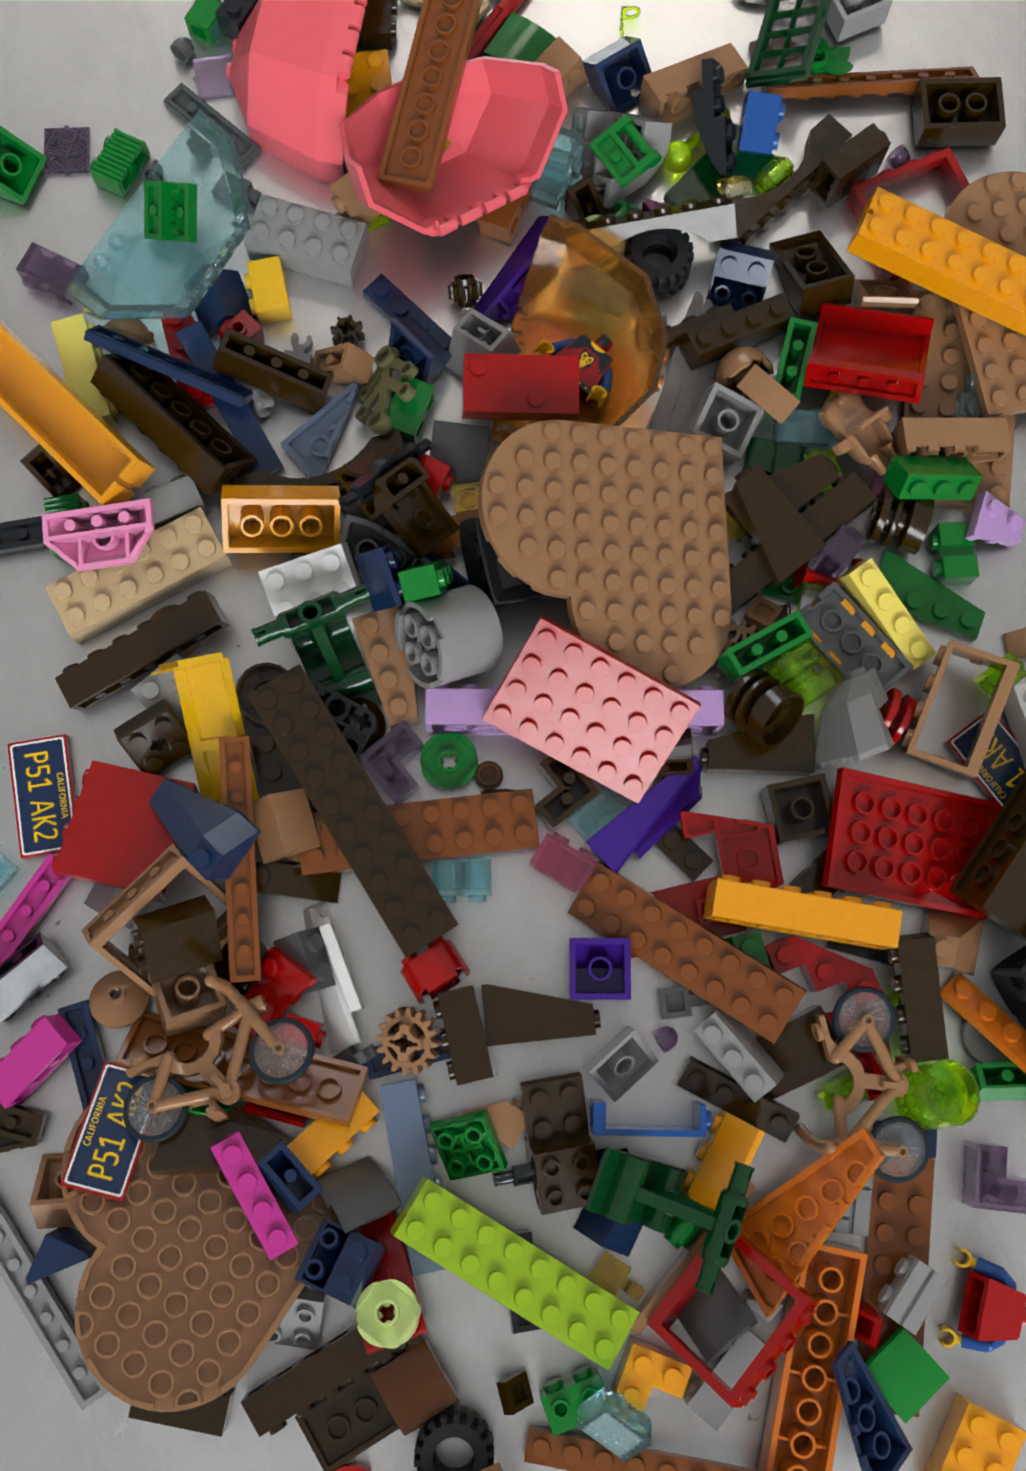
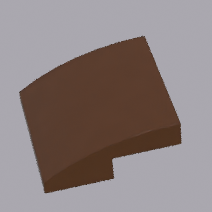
M425 1339L371 1374L381 1397L404 1436L409 1435L460 1401L446 1372L442 1370L429 1342Z

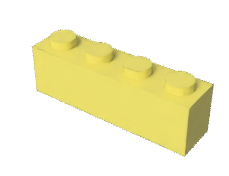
M83 313L50 322L66 383L112 427L118 425L115 415L119 414V409L109 399L103 397L99 390L90 382L103 357L100 347H96L95 344L84 340L85 331L95 327L94 323H89Z
M872 558L858 562L836 578L852 601L914 666L910 671L915 670L937 654Z

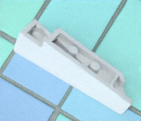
M319 902L305 908L303 915L306 930L319 927L336 984L318 991L329 1049L334 1053L364 1041L353 1013L363 1009L364 1006L325 902Z

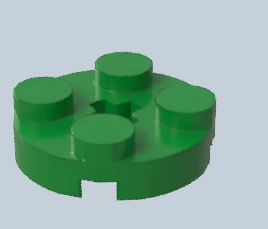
M454 732L440 733L431 737L423 746L420 765L425 779L432 786L452 792L465 787L472 781L477 771L478 757L475 746L466 736ZM452 754L455 755L456 759L454 762L456 766L454 768L450 766L444 768L442 766L444 764L442 757L444 755L448 757Z

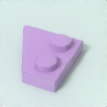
M984 491L977 495L965 539L968 541L981 539L989 544L1000 543L1004 546H1013L1020 543L1026 520L988 491Z

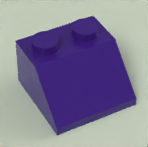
M569 938L570 1000H631L630 938Z

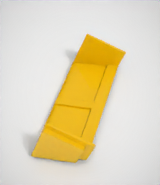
M222 652L159 664L160 671L150 672L151 675L170 671L174 673L200 794L222 804L219 737L245 736L229 658H223ZM251 762L252 799L254 803L259 800V794Z

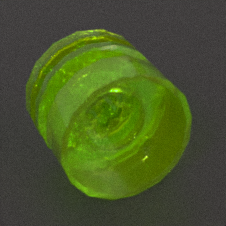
M812 642L789 650L776 659L766 671L770 676L777 677L780 684L787 685L802 695L805 701L804 708L840 683L830 667H825L818 671L813 668L822 658L819 653L810 659L806 658L815 649Z
M939 1060L929 1064L918 1065V1072H902L909 1080V1090L904 1096L895 1097L896 1106L901 1116L914 1120L923 1130L963 1126L972 1121L978 1112L980 1103L979 1086L974 1075L965 1065L955 1060Z

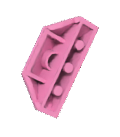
M151 498L42 514L43 543L78 571L135 564L154 530L153 499Z

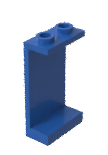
M590 1098V1131L593 1135L707 1137V1130H711L712 1127L711 1110H707L706 1105L700 1101L692 1100V1125L606 1124V1102L603 1099Z

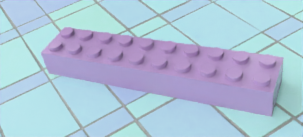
M447 684L426 689L425 725L427 733L444 734L454 732L476 735H509L482 720L485 710L501 684L492 685L491 689H480V686L476 684L462 685V689H450V685ZM685 686L675 688L699 701L701 704L698 712L687 727V729L691 728L692 736H716L724 726V690H715V686H699L698 690H686Z

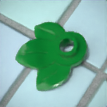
M820 38L810 73L821 74L825 72L831 75H841L851 71L853 64L848 61L851 47H829L827 40Z

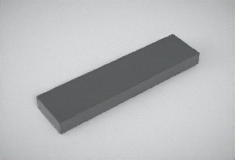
M182 82L163 100L169 110L197 133L204 132L212 145L244 170L262 152L257 143Z

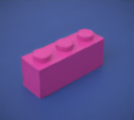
M61 1014L43 1015L31 1024L32 1030L26 1036L16 1040L10 1047L12 1051L6 1057L0 1059V1103L4 1108L22 1104L83 1041Z

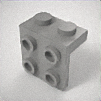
M305 1285L268 1343L310 1350L317 1349L320 1342L323 1308L327 1294Z

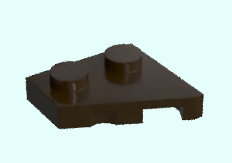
M0 1103V1153L39 1144L48 1113L20 1105L4 1108Z

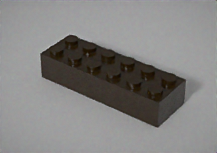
M115 353L103 355L90 382L99 390L103 397L109 399L119 409L123 416L132 421L143 435L155 443L160 452L167 455L178 466L180 471L187 474L201 491L209 496L220 493L222 485H237L236 478L251 474L258 460L171 377Z

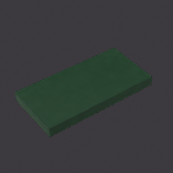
M736 123V140L733 141V152L736 153L737 167L733 170V178H726L720 175L706 153L664 195L663 200L671 205V207L680 206L683 201L697 199L698 202L708 201L710 196L724 194L733 201L738 199L775 162L776 156L774 154L763 156L737 152L741 127Z

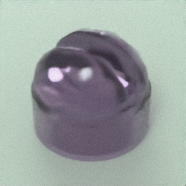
M902 144L889 153L886 161L892 168L896 169L910 160V153Z
M664 1026L652 1032L657 1044L664 1053L673 1049L678 1041L677 1032L672 1027Z

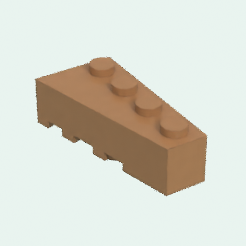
M728 43L643 76L638 110L642 116L675 123L694 112L692 91L702 89V59L713 58L720 63V66H723L724 83L721 84V95H725L744 84L748 66L732 43Z
M995 416L984 418H901L891 433L894 451L898 455L966 457L971 463L1003 461L1012 451L1007 418H996Z

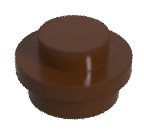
M485 761L477 766L474 779L480 788L494 790L502 783L503 771L497 763Z

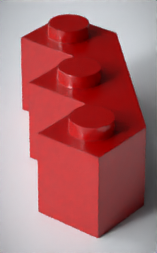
M792 935L765 945L770 967L781 974L799 966L810 992H819L838 984L842 994L859 986L873 987L883 993L872 968ZM861 992L849 997L846 1003L849 1009H859L880 1000V998L870 992Z

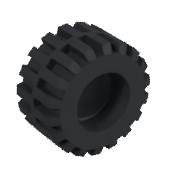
M655 229L636 234L627 239L622 272H625L624 279L626 282H630L629 287L633 291L638 289V295L644 297L645 294L650 295L649 299L655 300L656 296H660L661 299L667 298L668 293L673 296L677 294L678 288L682 289L685 286L694 258V253H692L693 243L689 242L690 236L687 232L682 234V230ZM659 253L666 256L671 261V264L664 267H656L649 264L644 257L648 254Z
M451 1406L447 1411L437 1415L425 1423L423 1428H420L414 1450V1467H417V1471H480L494 1465V1438L492 1432H489L488 1423L485 1419L481 1421L480 1414L475 1410L470 1414L468 1413V1407L461 1406V1410H455V1406ZM452 1437L465 1440L473 1450L472 1459L466 1465L458 1468L444 1465L436 1455V1447L443 1440Z

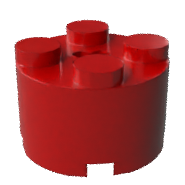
M443 936L430 942L427 945L429 949L420 955L414 952L401 961L404 967L400 973L419 1004L426 1003L423 997L430 995L432 1000L437 998V993L446 992L461 982L458 977L464 972L467 977L471 972L453 941H445Z

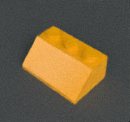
M724 1110L721 1111L720 1115L716 1113L713 1116L709 1138L706 1143L702 1141L698 1146L694 1156L697 1162L693 1170H687L688 1175L683 1189L691 1199L714 1210L721 1190L723 1191L724 1188L728 1187L735 1161L750 1166L765 1134L764 1131Z

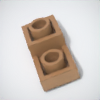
M756 364L751 367L736 385L738 389L780 424L787 419L800 403L795 396Z

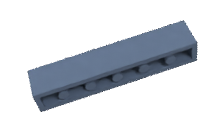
M417 1078L379 1086L398 1196L402 1204L401 1211L422 1176L443 1188L441 1177H435L433 1164H438L435 1145L429 1146L427 1133H431L429 1129L431 1121L429 1114H423L422 1102H427L424 1084H418ZM408 1246L413 1276L445 1270L439 1264Z

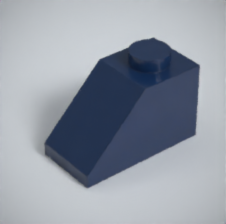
M280 1141L257 1162L271 1190L291 1214L300 1212L323 1190L283 1141Z

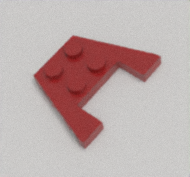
M679 811L684 838L715 834L722 875L740 877V882L746 884L747 882H752V880L767 881L771 883L770 888H777L784 884L773 824ZM706 897L695 899L698 922L703 926L713 921L703 919Z

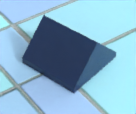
M206 267L187 288L198 321H201L210 338L219 335L218 329L221 328L224 321L229 318L232 319L243 309L257 321L256 316H252L249 297L239 271Z
M395 318L391 321L388 346L395 347L400 351L399 359L405 362L411 361L418 367L415 379L431 384L452 355L414 318Z
M582 1207L573 1226L574 1229L601 1247L629 1257L643 1227L642 1224L632 1221L629 1226L617 1223L600 1214L592 1213L586 1210L585 1207Z
M61 1227L47 1233L26 1276L27 1284L91 1258L97 1248L88 1242L80 1231L71 1227Z

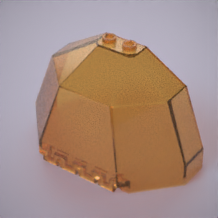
M550 214L540 234L519 297L518 307L521 312H515L511 332L514 333L512 335L521 350L518 355H542L539 352H533L541 340H547L552 343L568 338L577 339L581 335H586L595 342L601 334L608 336L613 342V347L607 352L613 359L610 366L613 371L611 392L607 395L600 408L597 407L598 402L594 399H591L587 405H584L579 400V415L576 422L622 426L655 392L660 391L664 380V375L660 374L662 366H665L670 353V349L666 348L668 334L649 276L579 223ZM492 419L490 442L500 445L515 431L539 421Z

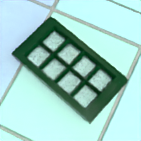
M769 0L746 74V88L806 81L809 78L831 0Z

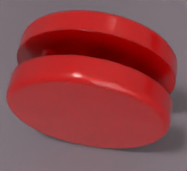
M891 688L886 692L888 701L879 710L894 744H896L906 732L916 709V698L909 694L902 697V691Z

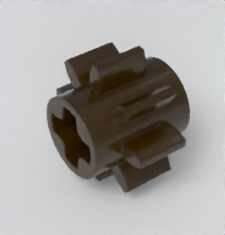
M472 274L455 276L454 282L448 285L449 299H454L457 307L467 308L475 306L479 296H483L482 282H477Z
M352 315L344 318L338 316L336 326H330L331 334L334 335L332 338L334 346L350 342L358 347L359 340H365L364 332L361 331L363 329L362 321L355 322L352 319Z

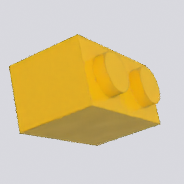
M275 256L246 262L248 273L244 274L247 291L252 290L253 298L249 299L252 316L257 315L261 325L293 319L280 257Z

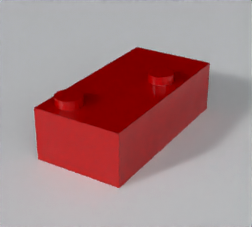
M464 353L462 361V419L576 421L579 415L580 356Z

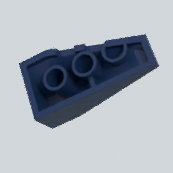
M170 779L163 780L149 801L183 856L205 880L229 879L262 832L241 811L226 807L212 798H206L196 793V791Z
M847 1341L831 1364L860 1468L862 1471H899L913 1448L853 1341Z

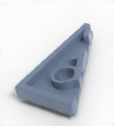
M352 382L280 443L281 448L308 477L323 475L359 392L358 385L355 382Z

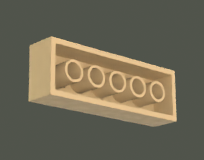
M199 507L154 530L135 564L87 571L77 570L49 584L45 589L68 634L81 645L233 565L227 553H223V546L202 508Z

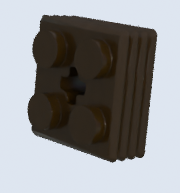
M160 700L114 729L117 741L142 772L157 774L191 753L187 731L165 700ZM155 737L158 739L155 742L151 741Z

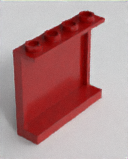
M822 302L813 347L807 363L804 386L919 404L925 382V368L935 318Z
M92 760L90 768L86 769L83 773V788L80 796H76L73 801L71 821L66 823L63 828V843L60 851H56L53 856L52 868L54 873L61 880L68 876L125 889L171 844L174 843L176 845L149 803L164 779H170L199 794L196 784ZM170 883L152 901L164 903Z

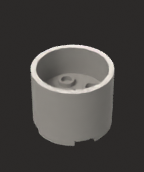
M465 585L447 590L440 595L406 602L403 609L398 610L396 613L395 638L398 651L404 650L410 665L407 672L422 688L432 689L493 670L501 660L503 635L497 612L488 596L474 585Z

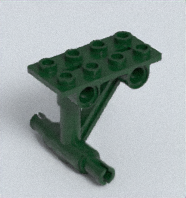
M364 582L341 593L332 591L315 599L305 601L298 606L278 613L276 620L251 629L258 647L283 636L285 639L291 638L309 680L317 681L346 698L364 697L373 701L376 705L381 703L345 618L346 610L371 601ZM326 691L324 693V697L320 696L324 704L327 698L331 696V694ZM332 700L328 706L329 712L331 713L332 709L342 700Z
M607 1147L600 1160L599 1169L589 1192L585 1209L623 1225L629 1226L632 1221L663 1234H668L672 1219H682L706 1231L707 1234L700 1252V1258L703 1259L693 1288L713 1296L721 1267L725 1268L728 1265L734 1244L741 1233V1223L749 1202L747 1201L748 1197L745 1195L755 1168L735 1161L728 1187L724 1188L723 1191L721 1190L714 1210L691 1199L686 1192L682 1191L688 1175L685 1169Z

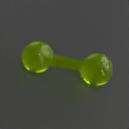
M725 106V111L721 113V116L731 119L730 111ZM698 130L686 142L674 141L669 144L668 153L663 159L667 170L672 173H682L689 169L693 162L692 150L701 142Z

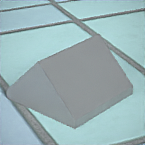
M626 1026L583 1067L616 1102L659 1060L631 1026Z

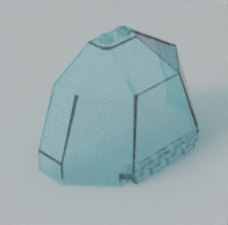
M201 109L198 110L145 179L148 181L197 184V243L144 239L143 181L62 292L64 297L90 317L101 320L187 318L199 305L208 289L221 273L223 267H225L237 247L250 231L251 227L247 213L251 207L233 137Z

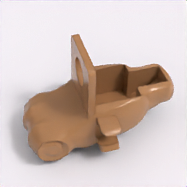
M842 392L834 400L827 402L819 412L821 423L826 429L832 431L834 437L839 441L832 447L836 456L848 453L857 462L872 467L878 475H885L892 456L898 455L892 447L893 437L886 426V423L893 418L888 406L873 412L864 404L860 395Z

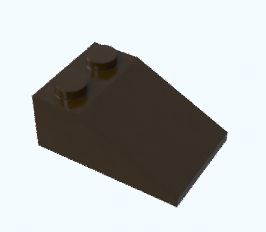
M820 230L769 244L770 251H775L774 262L788 300L800 317L820 312L822 302L839 305L851 304L855 275Z
M812 1005L792 1016L775 1044L761 1035L755 1037L757 1042L785 1073L780 1082L765 1094L771 1099L780 1097L844 1065L842 1062L833 1064L827 1061L822 1041L817 1042L812 1034L811 1024L817 1023L815 1015L823 1014L826 1018L831 1039L835 1042L838 1038L821 1005Z

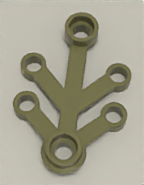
M388 345L382 347L375 355L374 362L377 365V369L370 377L368 383L358 392V397L365 403L355 414V418L376 435H385L392 427L390 416L387 414L390 390L395 392L404 402H409L416 394V389L408 382L402 383L392 378V372L397 370L405 380L411 381L417 375L418 367L411 361L405 362L399 359L400 351ZM378 401L377 409L374 410V411H372L371 409L373 408V406L375 405V403Z

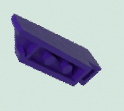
M539 216L473 309L490 319H511L561 259L557 251L567 242L565 227L557 217Z
M693 755L694 774L666 776L644 794L639 804L636 802L631 804L588 839L587 844L595 856L613 872L617 873L632 853L640 859L680 820L679 811L689 812L702 799L701 772H703V767L695 755Z

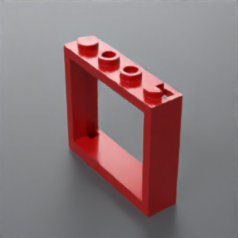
M948 147L941 151L933 150L916 161L914 159L908 160L896 169H885L876 177L868 180L860 179L855 182L851 187L846 202L857 224L868 202L867 197L872 196L877 187L887 190L937 169H940L954 198H956L970 184L951 148ZM881 268L886 280L902 278Z
M740 1233L734 1245L797 1302L732 1389L670 1329L698 1291L693 1286L696 1283L703 1259L700 1258L701 1250L646 1322L731 1408L746 1407L751 1399H755L758 1393L755 1390L762 1379L767 1380L777 1368L776 1360L782 1352L786 1354L791 1350L797 1341L795 1334L801 1326L806 1327L813 1320L811 1317L816 1312L814 1309L819 1303L747 1237Z

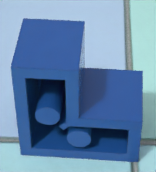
M749 91L745 95L739 125L741 130L737 152L770 156L772 150H777L780 133L776 132V127L783 120L785 103H781L782 95Z

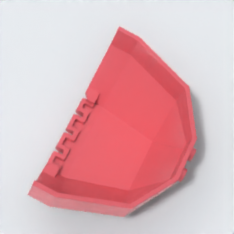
M258 0L239 32L238 38L233 40L232 62H228L226 68L227 79H230L249 136L267 153L320 182L333 184L346 174L339 125L347 118L349 85L346 80L350 78L354 61L353 57L355 56L359 32L361 31L365 14L364 7H366L368 0Z
M488 56L467 60L433 193L385 185L377 179L402 81L374 93L339 125L344 160L357 199L369 208L424 235L431 237L438 235L442 237L458 229L459 224L464 226L482 217L483 212L488 214L506 205V201L512 202L528 194L531 183L542 175L568 112L560 70L546 63Z

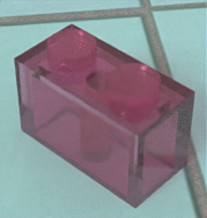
M557 832L553 836L547 833L531 859L529 866L575 894H581L598 865V862L594 860L595 855L582 847L576 850L569 846L570 840Z

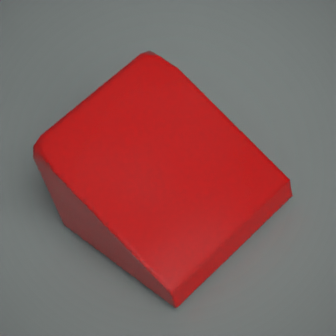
M863 1300L860 1301L854 1338L875 1349L877 1348L884 1317L868 1302Z

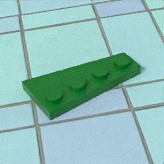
M888 549L883 551L878 568L914 620L972 641L978 638L986 612Z

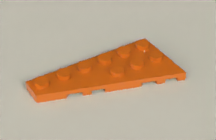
M862 1128L839 1144L833 1154H825L745 1211L741 1223V1233L795 1281H797L886 1157L868 1128ZM734 1245L731 1255L764 1316L771 1317L787 1295V1292Z

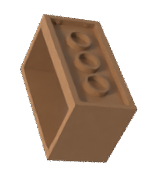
M949 640L946 646L941 645L937 651L933 662L934 665L938 666L935 674L930 673L922 690V692L927 693L924 702L919 700L912 718L917 720L914 729L908 728L901 746L906 747L904 752L906 755L969 778H977L1021 664ZM951 654L968 659L973 664H982L1000 671L964 766L945 760L943 757L915 749Z

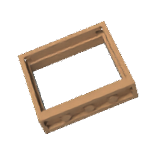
M174 843L81 930L92 948L153 997L152 985L146 974L140 975L136 963L109 940L184 868L226 905V891L214 880H205L187 861ZM227 910L216 920L221 950L228 942Z

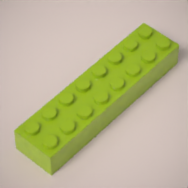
M422 1176L390 1230V1233L400 1241L608 1371L640 1313L425 1176Z

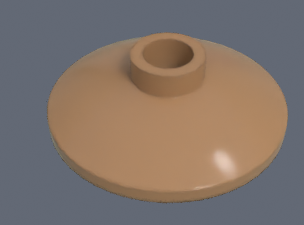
M121 970L114 971L102 977L94 985L89 996V1009L94 1019L102 1026L113 1029L124 1028L132 1025L143 1016L150 1002V994ZM116 992H122L119 998L112 999Z

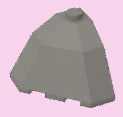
M574 106L570 132L573 145H578L581 154L578 162L583 178L588 175L592 177L603 207L611 208L618 199H624L651 180L668 153L673 123L629 114L634 120L636 129L651 148L660 153L662 160L622 190L592 152L589 144L621 117L629 113ZM621 133L619 135L620 139L639 162L644 156L627 134Z
M864 666L848 672L849 678L842 682L822 709L814 759L816 770L828 765L844 764L848 762L849 757H852L854 762L863 760L890 749L894 744L879 710L888 701V697L874 667L865 670Z

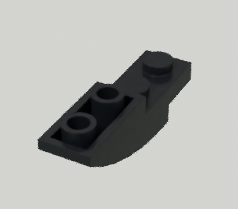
M713 58L702 59V89L692 91L697 129L705 151L720 175L726 178H733V170L737 167L736 153L733 152V141L736 140V126L730 118L721 116V113L725 111V100L723 95H721V84L724 83V69Z

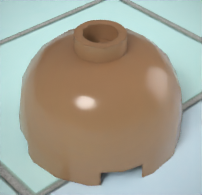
M741 346L730 350L723 356L717 365L716 381L751 400L736 385L754 364L758 365L769 375L774 374V369L769 359L759 349L752 346Z

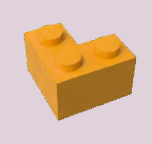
M629 1335L608 1395L611 1407L641 1418L652 1387L682 1399L692 1368L677 1353Z

